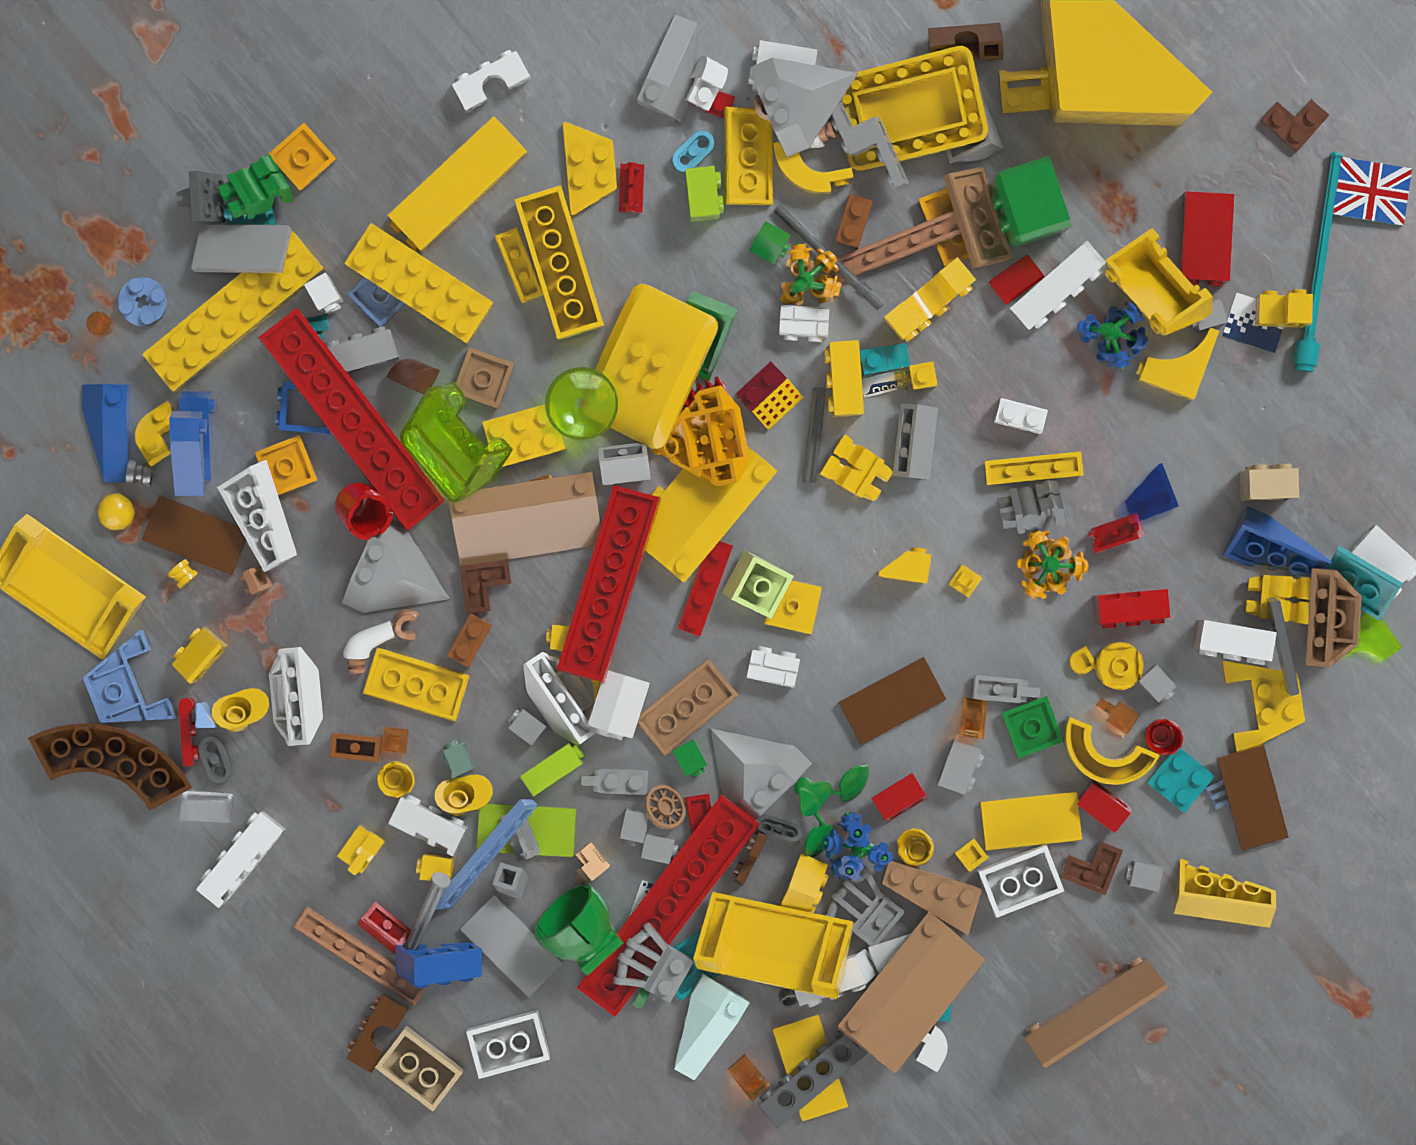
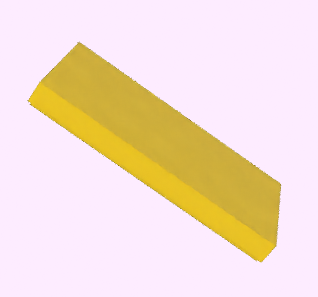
M724 108V205H773V126L770 120L759 117L755 108Z
M377 647L363 694L456 722L470 675Z
M1077 792L980 802L985 850L1082 840L1079 806L1076 804L1078 801Z
M819 1014L772 1028L786 1073L790 1075L799 1070L796 1066L808 1057L811 1060L817 1055L815 1050L827 1042ZM818 1062L816 1072L818 1074L826 1073L828 1070L827 1062ZM805 1076L800 1077L797 1081V1087L801 1090L806 1089L810 1083L809 1078ZM836 1079L799 1110L802 1122L848 1107L840 1079Z

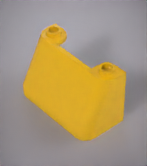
M1151 228L1107 258L1105 274L1112 283L1116 282L1150 321L1153 331L1156 334L1161 333L1163 336H1166L1212 314L1213 296L1206 288L1200 291L1198 285L1194 287L1167 257V250L1157 244L1156 241L1160 239V236Z

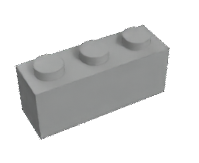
M385 327L371 330V335L362 337V333L349 336L347 342L340 344L338 340L325 343L347 373L400 359L393 333L390 329L386 330Z
M900 404L892 476L930 480L938 413L937 407L919 404Z

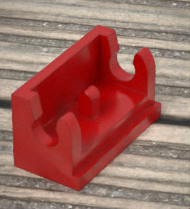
M1137 513L1091 528L1092 531L1089 532V537L1094 540V545L1092 546L1094 554L1145 536Z
M911 773L871 799L885 822L888 823L927 799V795L914 774Z
M1093 779L1079 796V800L1076 803L1113 833H1116L1128 818L1132 809Z

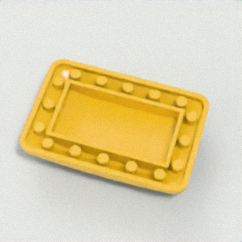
M956 46L855 72L858 75L841 99L853 127L874 116L881 118L899 162L980 142L986 138L989 132L973 55L964 46ZM877 146L857 156H852L849 152L847 153L850 166L858 171L885 166V163H881L876 154Z
M636 285L632 289L615 323L589 382L581 404L583 413L587 417L649 448L660 449L664 447L668 442L718 330L716 319L650 285Z

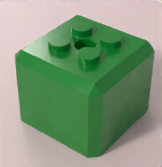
M1049 156L997 173L990 185L992 191L990 200L993 209L998 210L1000 216L998 224L1001 233L1005 232L1010 245L1017 248L1066 232L1071 227L1070 217Z

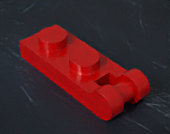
M190 697L181 699L178 704L183 766L196 765V760H199L198 745L194 746L197 726L196 721H192V711L196 707V702Z

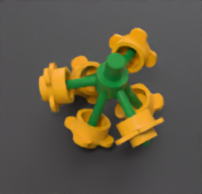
M797 242L796 245H791L792 250L786 251V254L790 253V258L786 260V266L791 268V272L796 278L794 282L789 284L783 282L780 285L782 290L781 302L784 305L795 304L796 306H801L804 302L802 299L804 291L810 289L814 297L818 298L820 303H826L828 298L831 299L830 302H833L834 296L839 297L840 292H842V283L838 282V276L835 275V279L827 278L825 274H820L816 279L813 276L820 270L825 273H829L831 270L837 272L839 268L836 265V256L831 251L824 252L819 248L817 250L819 255L815 258L817 267L813 269L815 266L814 261L808 259L810 258L809 251L812 248H806V244H801L800 242Z
M1037 530L1027 535L1028 540L1023 542L1024 547L1029 545L1031 550H1026L1025 555L1016 562V566L1024 572V577L1029 579L1028 582H1021V585L1026 588L1024 592L1033 599H1037V597L1045 599L1047 596L1044 594V591H1055L1059 595L1066 593L1067 582L1071 580L1070 575L1076 576V580L1081 581L1082 575L1088 571V562L1083 558V553L1078 552L1077 556H1072V552L1068 547V538L1048 539L1046 536L1050 534L1049 530L1044 532ZM1034 551H1041L1044 557L1042 562L1039 556L1034 555ZM1064 558L1069 559L1068 563H1059ZM1042 567L1044 571L1038 579L1034 578L1033 574L1038 573ZM1068 568V573H1063L1058 569Z

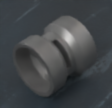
M129 460L126 471V483L135 484L138 481L143 486L151 487L155 465L151 466L148 462L140 465L136 460Z

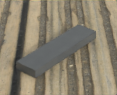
M1275 597L1267 598L1273 632H1277L1275 643L1285 690L1290 696L1298 695L1300 692L1281 602Z

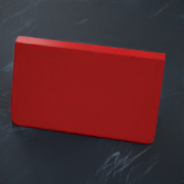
M1025 255L992 278L989 284L994 293L1006 305L1041 281L1045 276L1031 257Z
M376 902L372 904L357 924L394 954L395 945H403L411 932L410 928Z

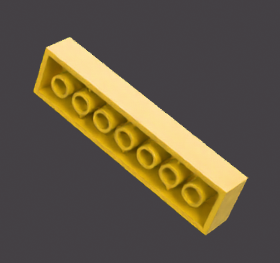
M292 231L283 273H240L142 355L173 392L178 393L305 289L304 284L319 277L326 270L296 233Z

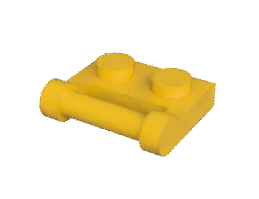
M1039 66V69L1011 72L998 70L1002 114L1051 109L1047 66ZM1040 79L1039 86L1008 88L1007 86L1008 81Z

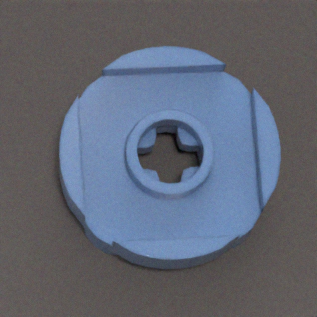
M146 277L131 279L122 287L118 297V308L124 318L138 326L156 323L164 316L168 306L163 287L153 279ZM143 295H146L149 305L143 306L141 309L138 307L137 298H142Z

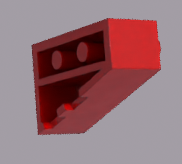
M1168 589L1093 595L1095 623L1102 625V629L1117 628L1116 623L1126 622V627L1141 625L1140 621L1150 620V624L1165 623L1164 618H1171Z

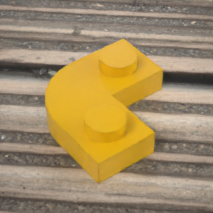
M165 401L146 414L139 421L135 430V441L151 466H154L171 454L170 449L161 436L170 430L169 417L172 411H174L168 401Z

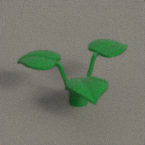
M867 764L858 765L846 771L839 782L838 790L832 789L831 784L826 781L812 782L807 777H802L796 782L794 792L799 795L801 814L805 817L815 815L819 821V826L813 827L807 835L804 847L806 857L814 858L824 851L822 848L823 838L828 836L831 830H835L833 825H825L824 820L819 815L818 811L822 804H825V800L828 799L830 794H841L840 799L843 802L855 799L863 791L869 775Z

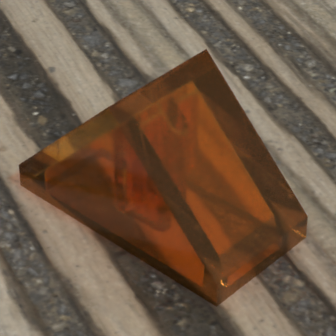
M963 698L957 730L958 735L977 739L984 738L988 701Z
M746 1054L741 1056L727 1069L752 1102L770 1086L768 1078Z

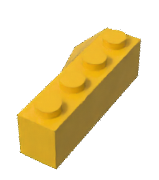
M1180 859L1174 894V914L1270 928L1276 911V891L1249 881L1241 883L1235 881L1231 875L1224 873L1221 876L1209 872L1207 867L1200 865L1197 868L1188 865V861Z

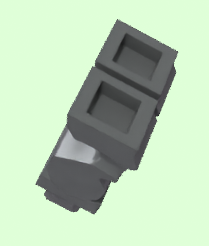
M1046 480L1043 484H1035L1034 489L1029 487H1023L1019 490L1011 488L1009 489L1010 496L997 498L1003 529L1017 527L1018 534L1025 533V530H1041L1048 516L1054 517L1055 525L1067 527L1057 480Z

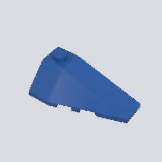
M82 384V411L103 481L126 483V471L130 452L132 386L124 384Z

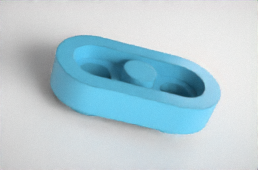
M707 131L694 133L674 153V167L685 173V169L695 168L712 152L714 148L713 136ZM699 140H705L707 146L700 148L697 143ZM684 156L690 160L687 165H683L680 162V159Z

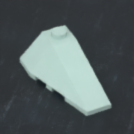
M702 973L689 997L688 1012L684 1019L683 1034L679 1041L673 1068L695 1080L737 1025L750 1002L739 993Z

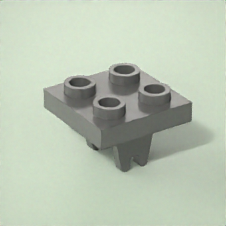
M203 171L189 172V188L178 191L176 195L183 197L182 201L177 202L178 206L191 207L192 221L225 223L224 209H226V206L218 191V187L224 184L222 174Z

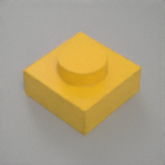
M974 838L954 852L968 872H971L988 859V856Z

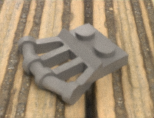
M865 865L860 873L861 879L859 881L849 878L848 881L843 879L840 882L842 885L836 892L833 891L831 893L826 914L823 915L836 918L835 915L840 904L857 918L853 924L852 931L868 945L874 946L881 942L905 911L879 890ZM867 879L876 897L872 901L854 885ZM849 891L868 905L862 914L843 899Z
M647 922L643 926L644 929L627 940L626 949L623 953L619 954L617 976H614L613 983L642 987L670 1003L691 968L694 959L669 946L655 928ZM651 936L663 952L660 955L641 943ZM636 950L657 961L653 970L632 958ZM628 965L649 976L647 980L627 978Z

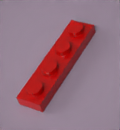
M719 541L701 562L678 629L699 637L701 636L733 545Z

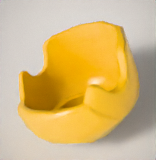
M121 493L107 494L100 500L97 513L99 521L106 528L116 531L124 530L132 523L135 509L127 497Z
M399 761L383 765L377 775L379 789L385 795L393 798L409 794L415 783L413 771L407 764Z
M914 828L906 830L897 839L898 855L909 866L919 867L925 865L934 854L932 838L923 830Z

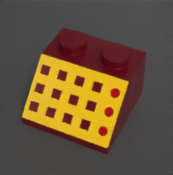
M772 361L735 394L767 430H770L803 398Z

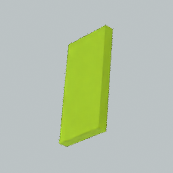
M487 803L484 807L479 808L477 850L502 821L500 817L508 814L515 805ZM537 806L527 818L541 852L537 855L574 857L576 808ZM510 840L499 853L515 854Z

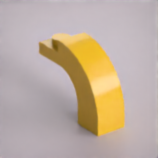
M773 143V151L778 168L783 176L800 190L812 194H831L830 184L834 183L835 187L849 185V180H853L852 168L831 172H817L805 165L801 159L800 152L787 157L781 143Z

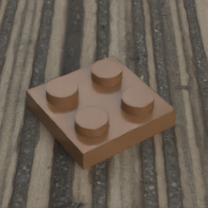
M469 347L453 393L499 409L515 363Z

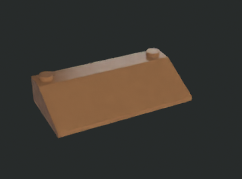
M593 472L448 494L460 566L595 546L601 528Z
M928 912L840 1022L838 1029L892 1073L896 1074L981 967L985 959L947 925Z
M1138 956L1127 963L1128 968L1040 1025L1036 1022L1025 1029L1026 1034L1023 1037L1044 1068L1055 1063L1168 989L1166 983L1145 957L1140 959Z

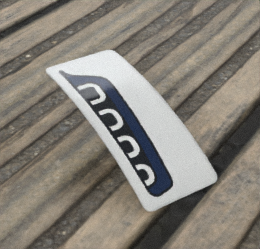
M904 369L862 379L864 398L908 387Z

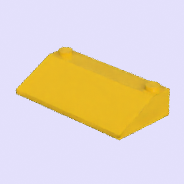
M748 446L749 458L740 482L715 486L710 483V480L702 476L698 477L682 469L660 495V505L645 551L682 582L689 578L777 472L774 467Z
M28 514L13 526L0 549V589L102 660L107 657L146 598L139 591Z
M712 892L693 959L696 968L700 970L838 999L854 923L853 921Z

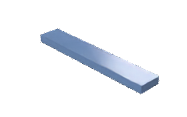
M520 799L451 880L449 887L444 889L437 904V910L451 909L537 808L538 805L533 799Z

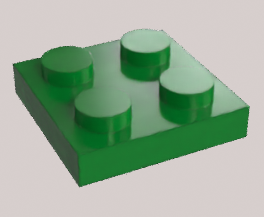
M1047 696L1001 713L1018 758L1064 742Z

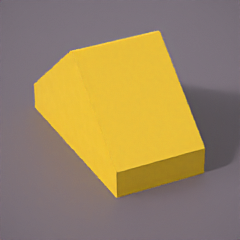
M1040 0L1052 122L1181 126L1211 95L1212 91L1114 0Z

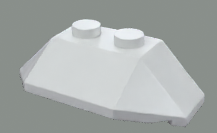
M301 647L279 649L277 652L278 656L269 672L273 723L280 734L286 739L285 742L288 746L310 744L323 719L319 670Z
M542 652L523 665L526 692L553 732L579 745L593 736L597 729L588 726L595 704L594 699L578 676L558 671L559 659Z

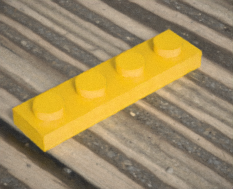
M1081 451L984 461L986 485L1084 475Z

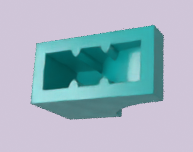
M906 343L860 351L863 376L911 366Z

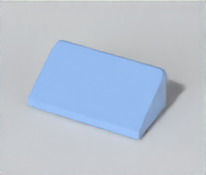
M207 702L196 704L197 728L219 727L212 718V711Z

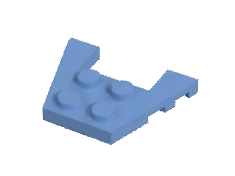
M144 630L134 634L133 637L83 677L100 723L178 718L170 697L146 706L128 659L151 650Z

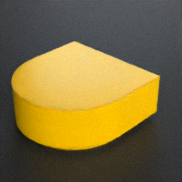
M1087 646L1071 654L1069 666L1073 672L1086 674L1095 669L1096 662Z

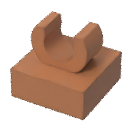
M261 565L242 572L243 576L239 579L240 582L246 580L249 589L245 590L246 594L251 593L253 595L273 587L267 572L263 571Z

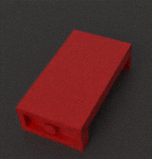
M1191 191L1183 193L1184 218L1181 273L1193 286L1199 285V282H1209L1211 287H1223V283L1230 281L1235 194Z

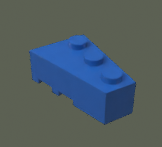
M472 942L441 943V947L426 949V944H418V949H404L403 945H395L396 974L415 988H427L428 984L435 983L438 985L451 984V981L455 980L469 982L473 978L482 977V948Z

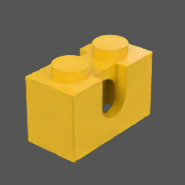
M426 852L417 861L416 873L420 874L419 879L431 881L432 875L440 872L446 874L452 880L455 856Z

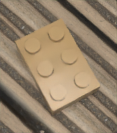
M1277 464L1269 466V469H1267V465L1245 467V471L1239 472L1240 501L1300 498L1298 468H1292L1291 464Z
M408 1026L403 1029L375 1067L431 1111L436 1109L464 1071L461 1066Z

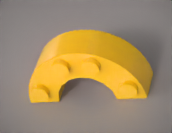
M957 257L918 291L889 312L884 319L901 340L905 339L909 342L918 334L916 329L922 332L931 324L929 319L936 314L940 317L950 309L947 304L955 297L960 295L962 298L973 289L971 284L976 279Z
M1069 716L1066 718L1063 734L1066 752L1074 766L1081 773L1095 781L1112 785L1135 781L1145 775L1160 756L1140 746L1133 745L1131 750L1120 758H1104L1097 753L1092 745V726Z

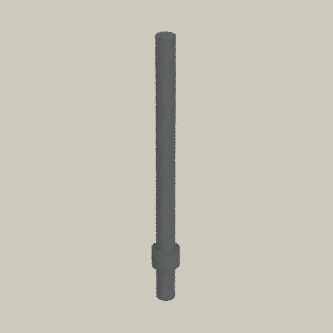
M781 204L776 207L774 212L816 252L819 248L824 252L829 251ZM837 259L836 265L839 268L837 273L856 290L855 293L861 299H866L878 311L884 303L871 292L872 288L865 282L862 283Z

